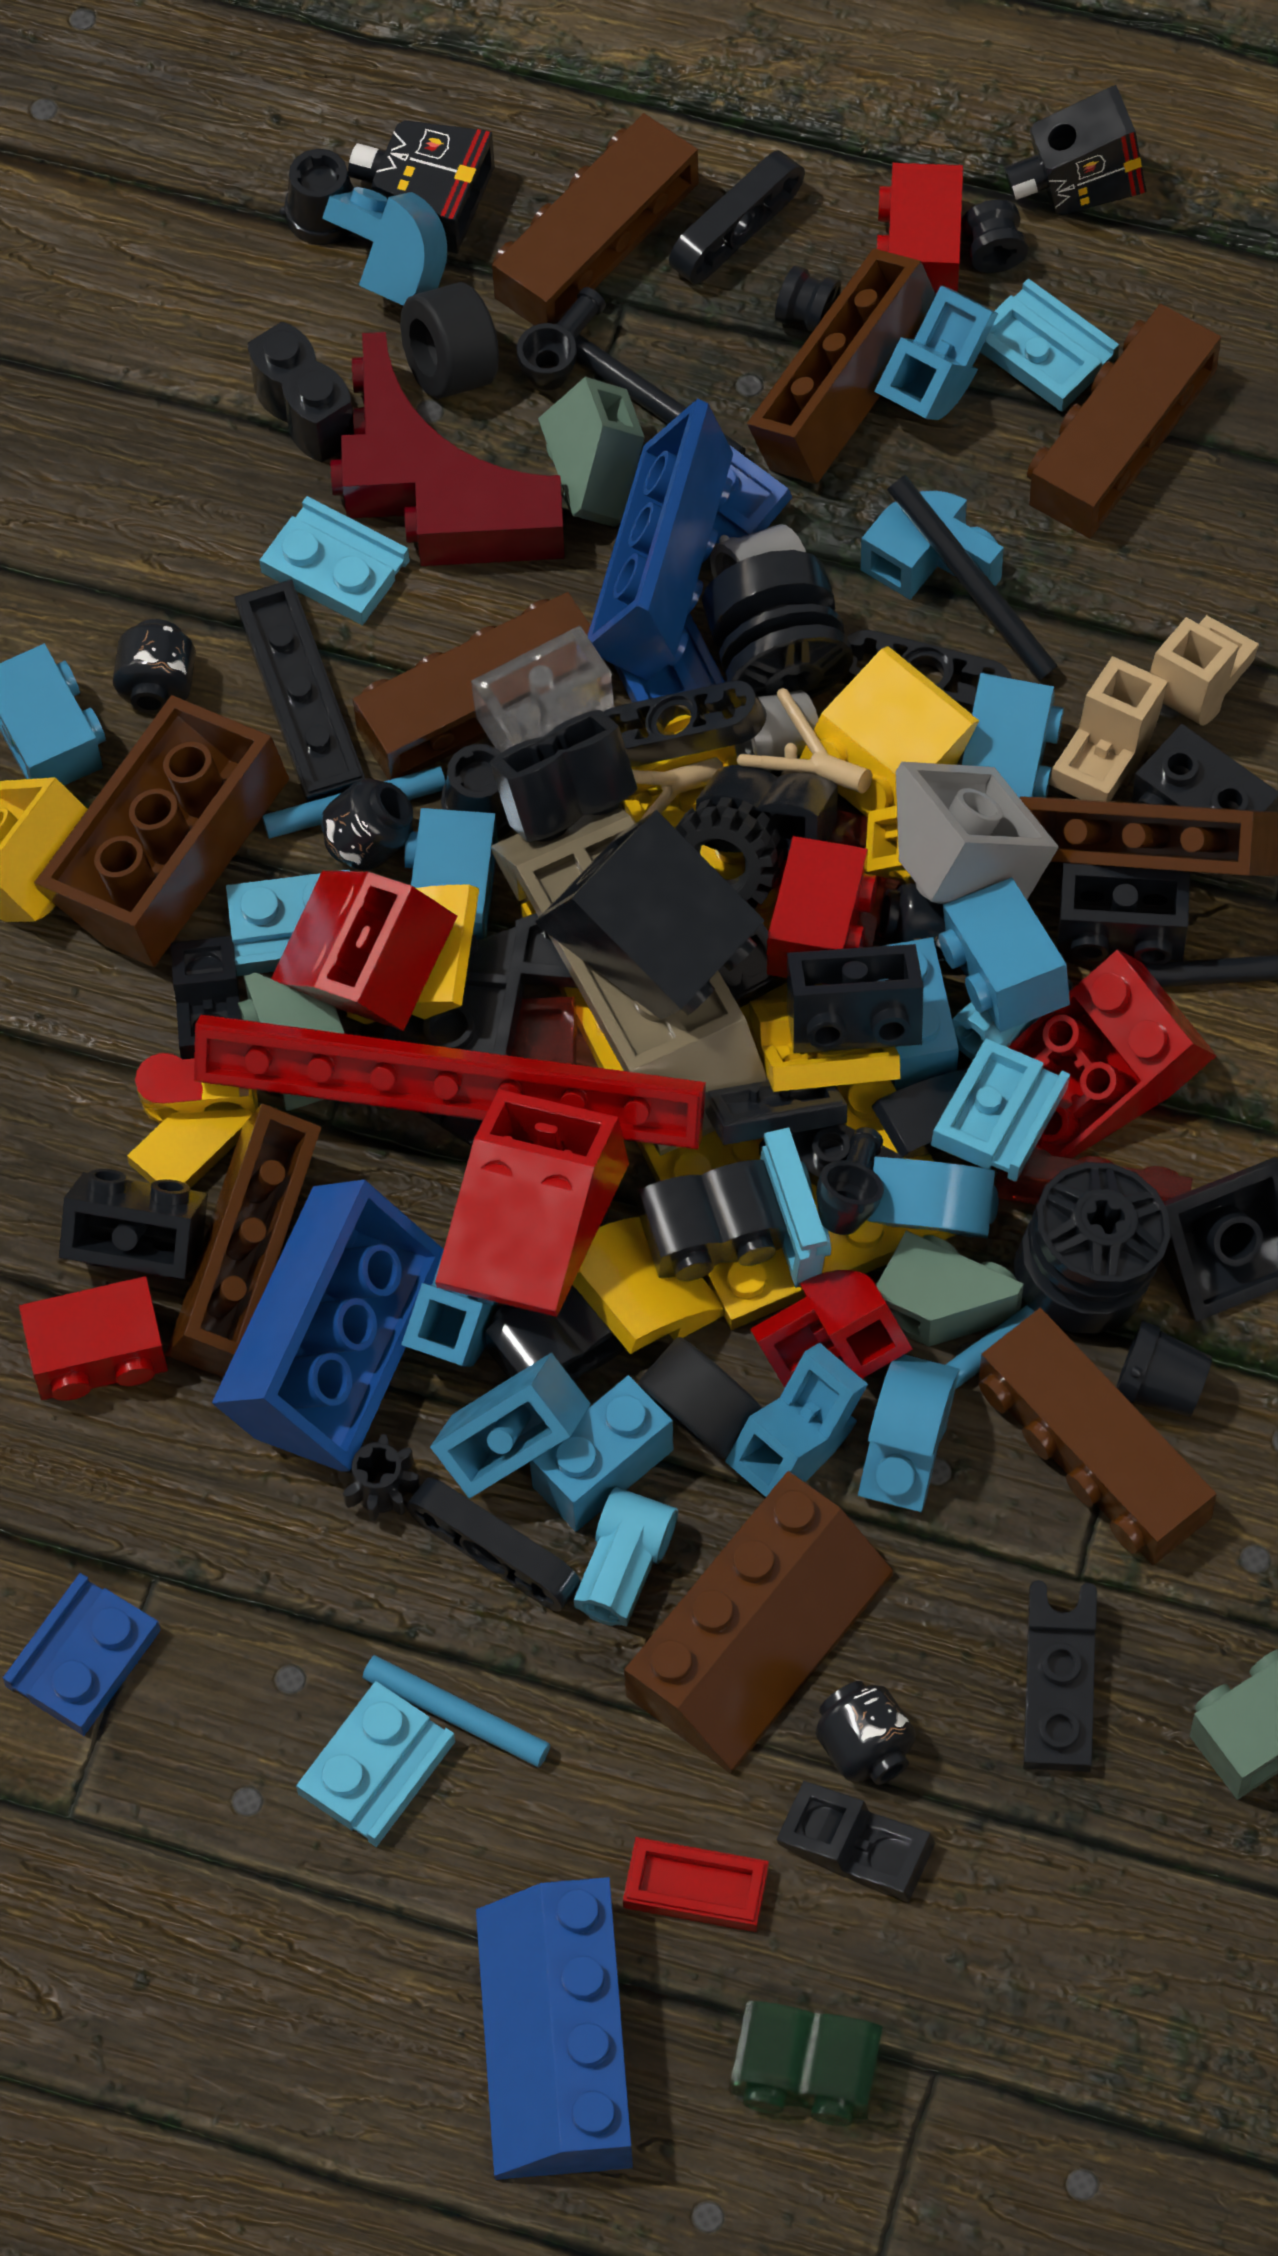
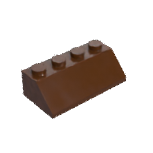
M171 695L34 882L37 890L104 946L155 967L290 779L272 736Z
M787 1471L624 1669L626 1697L732 1774L892 1577L893 1570L839 1506L790 1471Z

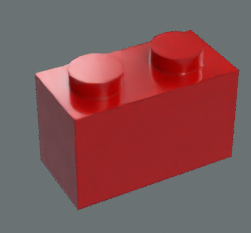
M892 163L891 186H880L878 222H890L889 235H877V249L920 260L936 294L940 286H945L958 292L963 165Z
M793 836L767 936V975L787 978V953L863 948L865 927L857 926L860 912H872L877 888V876L867 874V848Z
M146 1276L19 1305L32 1371L41 1400L50 1398L59 1401L75 1400L87 1395L93 1388L115 1383L122 1386L140 1385L151 1380L155 1374L168 1371Z

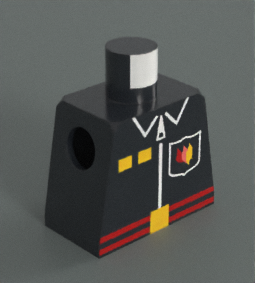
M1117 85L1102 90L1035 122L1029 129L1035 155L1004 166V172L1015 200L1046 189L1055 212L1061 215L1147 192L1136 131Z
M405 120L397 124L386 150L357 143L350 156L348 174L350 178L372 183V191L382 194L387 200L388 197L409 192L420 196L434 209L441 220L447 239V251L458 254L495 168L492 132L486 130Z

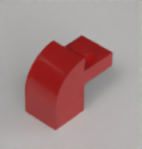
M854 1270L829 1271L801 1282L800 1285L806 1294L805 1298L750 1329L784 1388L804 1352L818 1343H821L837 1358L841 1356L846 1366L862 1379L913 1350L873 1280L864 1273Z

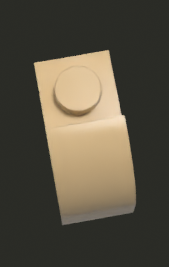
M1208 615L1199 624L1186 617L1157 650L1150 673L1168 681L1163 704L1202 726L1208 724L1220 712L1226 693L1254 661L1259 643Z
M1112 656L1086 695L1079 728L1053 766L1049 785L1079 799L1111 801L1121 784L1127 786L1146 751L1161 712L1168 681Z

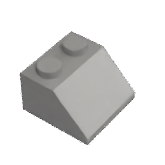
M901 762L896 770L899 862L916 882V888L921 895L931 902L946 904L1012 877L1025 899L1029 898L1059 846L995 767Z

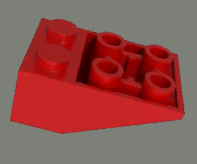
M322 870L271 979L330 1004L335 1008L404 1031L458 916L411 885L370 872Z
M1118 949L1069 992L1070 1005L1041 1016L1008 1046L1010 1049L1043 1062V1069L1057 1075L1061 1071L1070 1074L1068 1088L1034 1149L1050 1170L1058 1168L1171 1097L1217 1056L1144 964Z
M498 1089L473 1140L436 1276V1287L557 1317L629 1165L619 1117Z

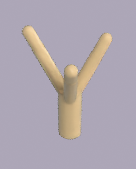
M785 688L779 689L777 697L813 754L811 759L740 754L737 757L738 765L781 770L783 772L780 776L785 775V771L814 774L842 787L859 793H865L872 782L871 770L829 755L789 691Z
M714 757L666 772L632 770L636 784L661 785L663 790L641 819L655 810L662 814L679 793L706 786L715 772L723 767L721 761Z

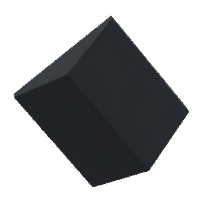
M1277 1157L1163 1201L1169 1212L1171 1237L1162 1262L1186 1309L1195 1322L1278 1289Z

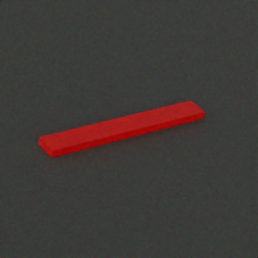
M202 1014L195 1024V1082L475 1120L484 1119L498 1089L617 1116L619 1117L624 1140L697 1150L702 1141L706 1082Z

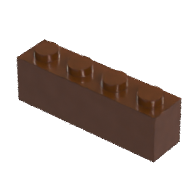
M645 113L628 129L621 128L609 141L606 151L591 166L585 165L581 167L573 176L568 189L553 204L547 203L543 205L535 214L530 227L515 242L509 241L499 249L492 263L495 299L534 326L542 323L556 324L575 303L577 294L582 288L589 287L594 290L699 184L698 149Z
M873 248L747 422V426L770 471L818 484L880 397V394L874 391L900 338L915 339L936 296L920 260Z
M1161 303L1146 322L1141 319L1138 320L1129 331L1123 345L1124 352L1114 364L1110 361L1106 362L1099 370L1091 387L1092 394L1083 406L1076 403L1067 412L1059 429L1060 436L1052 447H1041L1032 459L1027 471V478L1031 480L1029 505L1091 539L1216 372L1221 336Z
M566 592L552 600L542 599L531 604L521 615L499 626L484 627L473 634L469 641L445 653H432L420 660L415 668L390 680L381 679L373 682L360 695L352 698L356 728L388 780L416 773L458 752L463 747L472 745L524 719L525 713L540 711L606 678L605 660L583 650L590 624L570 593Z
M1020 796L1022 802L1059 846L1050 862L1247 876H1278V812Z
M263 1103L243 1125L165 1356L224 1378L275 1269L321 1126Z
M1041 1307L981 1354L979 1388L985 1399L998 1412L1005 1413L1008 1410L1024 1427L1022 1429L1023 1436L1038 1456L1044 1460L1052 1457L1068 1474L1066 1475V1481L1072 1492L1082 1503L1089 1507L1094 1504L1099 1507L1112 1521L1110 1523L1111 1531L1127 1551L1132 1554L1140 1551L1152 1565H1155L1212 1519L1217 1493Z

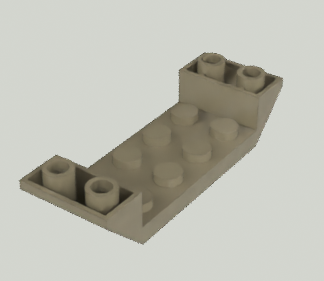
M618 807L616 810L603 815H583L577 822L568 827L563 835L553 840L526 842L519 834H516L492 845L491 852L518 901L528 898L539 917L618 834L635 823L628 813ZM549 935L624 1071L706 1082L705 1092L768 1081L746 1018L719 971L709 980V983L715 990L694 1012L687 1016L681 1009L660 1020ZM705 1111L702 1137L715 1131ZM653 1144L660 1156L679 1148Z

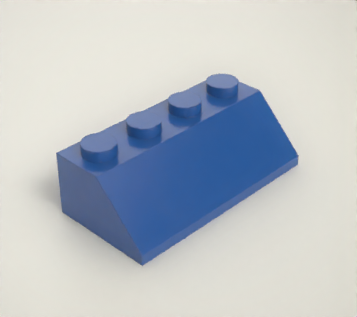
M700 399L695 400L643 446L583 649L647 681L665 666L675 665L686 648L688 633L683 631L687 614L693 610L702 593L703 582L698 579L701 565L709 557L715 546L718 531L712 527L716 513L725 504L732 488V480L727 475L733 452L710 405Z
M366 1180L313 1186L212 1404L256 1440L341 1472L350 1471L353 1458L361 1448L406 1348L401 1344L421 1284L432 1285L444 1249Z
M610 1877L539 1883L476 1909L495 2180L633 2168Z

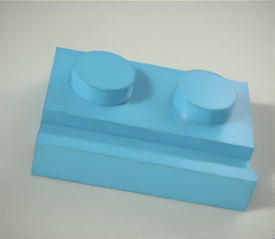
M1028 278L1017 295L1014 297L1012 295L1009 296L995 310L998 315L980 350L983 355L1063 412L1094 381L1099 370L1106 362L1110 361L1113 363L1118 358L1119 344Z
M306 496L302 502L303 508L296 517L292 516L260 558L261 573L280 583L292 579L297 592L363 626L395 582L397 572L402 566L406 567L409 563V550L388 537Z
M321 873L226 885L237 976L275 971Z
M985 1038L933 1130L931 1146L985 1169H991L992 1166L1008 1172V1179L1016 1182L1068 1088L1070 1074L1061 1071L1059 1075L1043 1069V1062Z
M788 1127L764 1133L766 1146H762L760 1160H764L786 1225L782 1250L794 1286L797 1288L801 1287V1282L822 1274L824 1257L831 1255V1242L828 1230L822 1226L812 1196V1186L808 1170L804 1162L800 1161L790 1128Z
M375 1681L296 1785L298 1795L351 1831L354 1829L366 1837L369 1843L377 1847L454 1745V1733L447 1728L444 1730L432 1722L428 1715Z

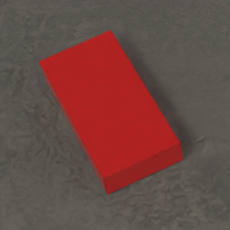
M635 1837L623 1896V1908L757 1932L769 1861Z

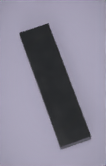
M292 579L235 596L236 610L306 802L340 794L355 782L365 779Z

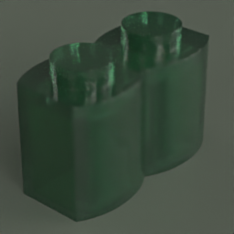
M747 2001L731 2076L732 2094L743 2097L742 2104L758 2112L779 2114L783 2112L784 2106L802 2107L812 2110V2119L832 2126L846 2127L851 2125L852 2119H868L883 2044V2026L846 2016L815 2014L782 2004Z

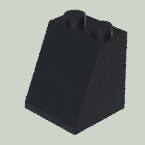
M655 810L618 834L534 922L543 931L660 1020H663L681 1009L688 1016L704 1003L715 990L709 983L710 978L723 965L731 971L752 952L757 944L750 936L765 920Z

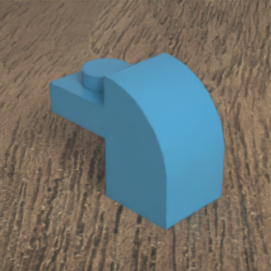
M355 187L351 192L329 196L322 219L373 241L359 286L403 306L408 297L438 288L447 260V239L440 218L424 199L413 192L388 197L387 200L382 194L361 187Z
M940 286L915 339L900 338L874 392L926 419L939 420L943 418L958 403L978 370L973 364L998 313L948 287Z
M921 491L920 493L992 584L996 586L1002 577L1004 547L999 545L996 539L986 530L966 525L967 500L948 492ZM896 501L882 512L861 538L860 570L909 600L912 599L937 566L955 576Z
M875 1156L873 1171L882 1180L884 1193L876 1211L868 1219L869 1222L891 1227L935 1230L966 1237L988 1238L989 1224L994 1222L999 1205L998 1191L994 1186L995 1170L951 1163Z
M438 1265L432 1285L421 1284L401 1345L461 1366L471 1367L477 1362L486 1347L485 1331L490 1327L489 1322L491 1318L502 1307L497 1306L498 1302L437 1288L435 1280L439 1269Z
M821 1343L816 1344L804 1352L780 1398L749 1416L725 1462L765 1497H767L787 1471H790L806 1482L836 1452L853 1429L857 1420L851 1414L868 1384Z
M902 1355L891 1362L880 1392L868 1437L870 1443L858 1496L922 1512L928 1494L938 1446L947 1428L960 1372L959 1368L908 1355Z

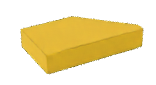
M249 1109L171 1113L127 1155L129 1165L150 1183L156 1180L171 1179L184 1182L191 1188L237 1144L243 1125L253 1113Z

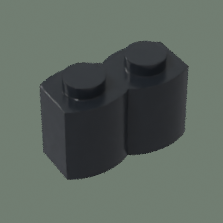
M280 322L248 342L254 390L262 406L274 417L287 422L292 440L310 458L323 462L341 451V435H354L351 397L343 379L333 369L316 361V355L310 341L301 331L288 323Z
M601 710L575 716L559 724L545 736L518 743L501 752L489 762L508 823L526 842H545L558 838L583 815L610 813L616 810L622 804V801L630 797L638 789L619 725Z
M740 765L725 766L715 772L696 799V809L705 800L711 799L713 806H717L721 797L733 798L732 808L738 809L743 801L752 804L753 807L749 815L755 819L764 812L770 818L765 828L767 832L777 828L781 837L776 849H783V860L788 858L793 836L827 841L837 826L838 785L824 777L809 773H790L776 777L761 768L743 767ZM721 839L711 840L704 844L718 851L741 852L732 843Z
M764 1160L736 1162L718 1167L702 1175H685L662 1180L639 1190L637 1212L659 1278L676 1277L680 1281H692L706 1276L719 1263L739 1262L743 1266H753L769 1260L775 1255L777 1250L783 1248L786 1225Z
M573 1284L557 1317L504 1305L493 1315L489 1322L490 1327L485 1331L487 1351L509 1379L552 1352L571 1379L576 1382L584 1373L600 1367L626 1349Z

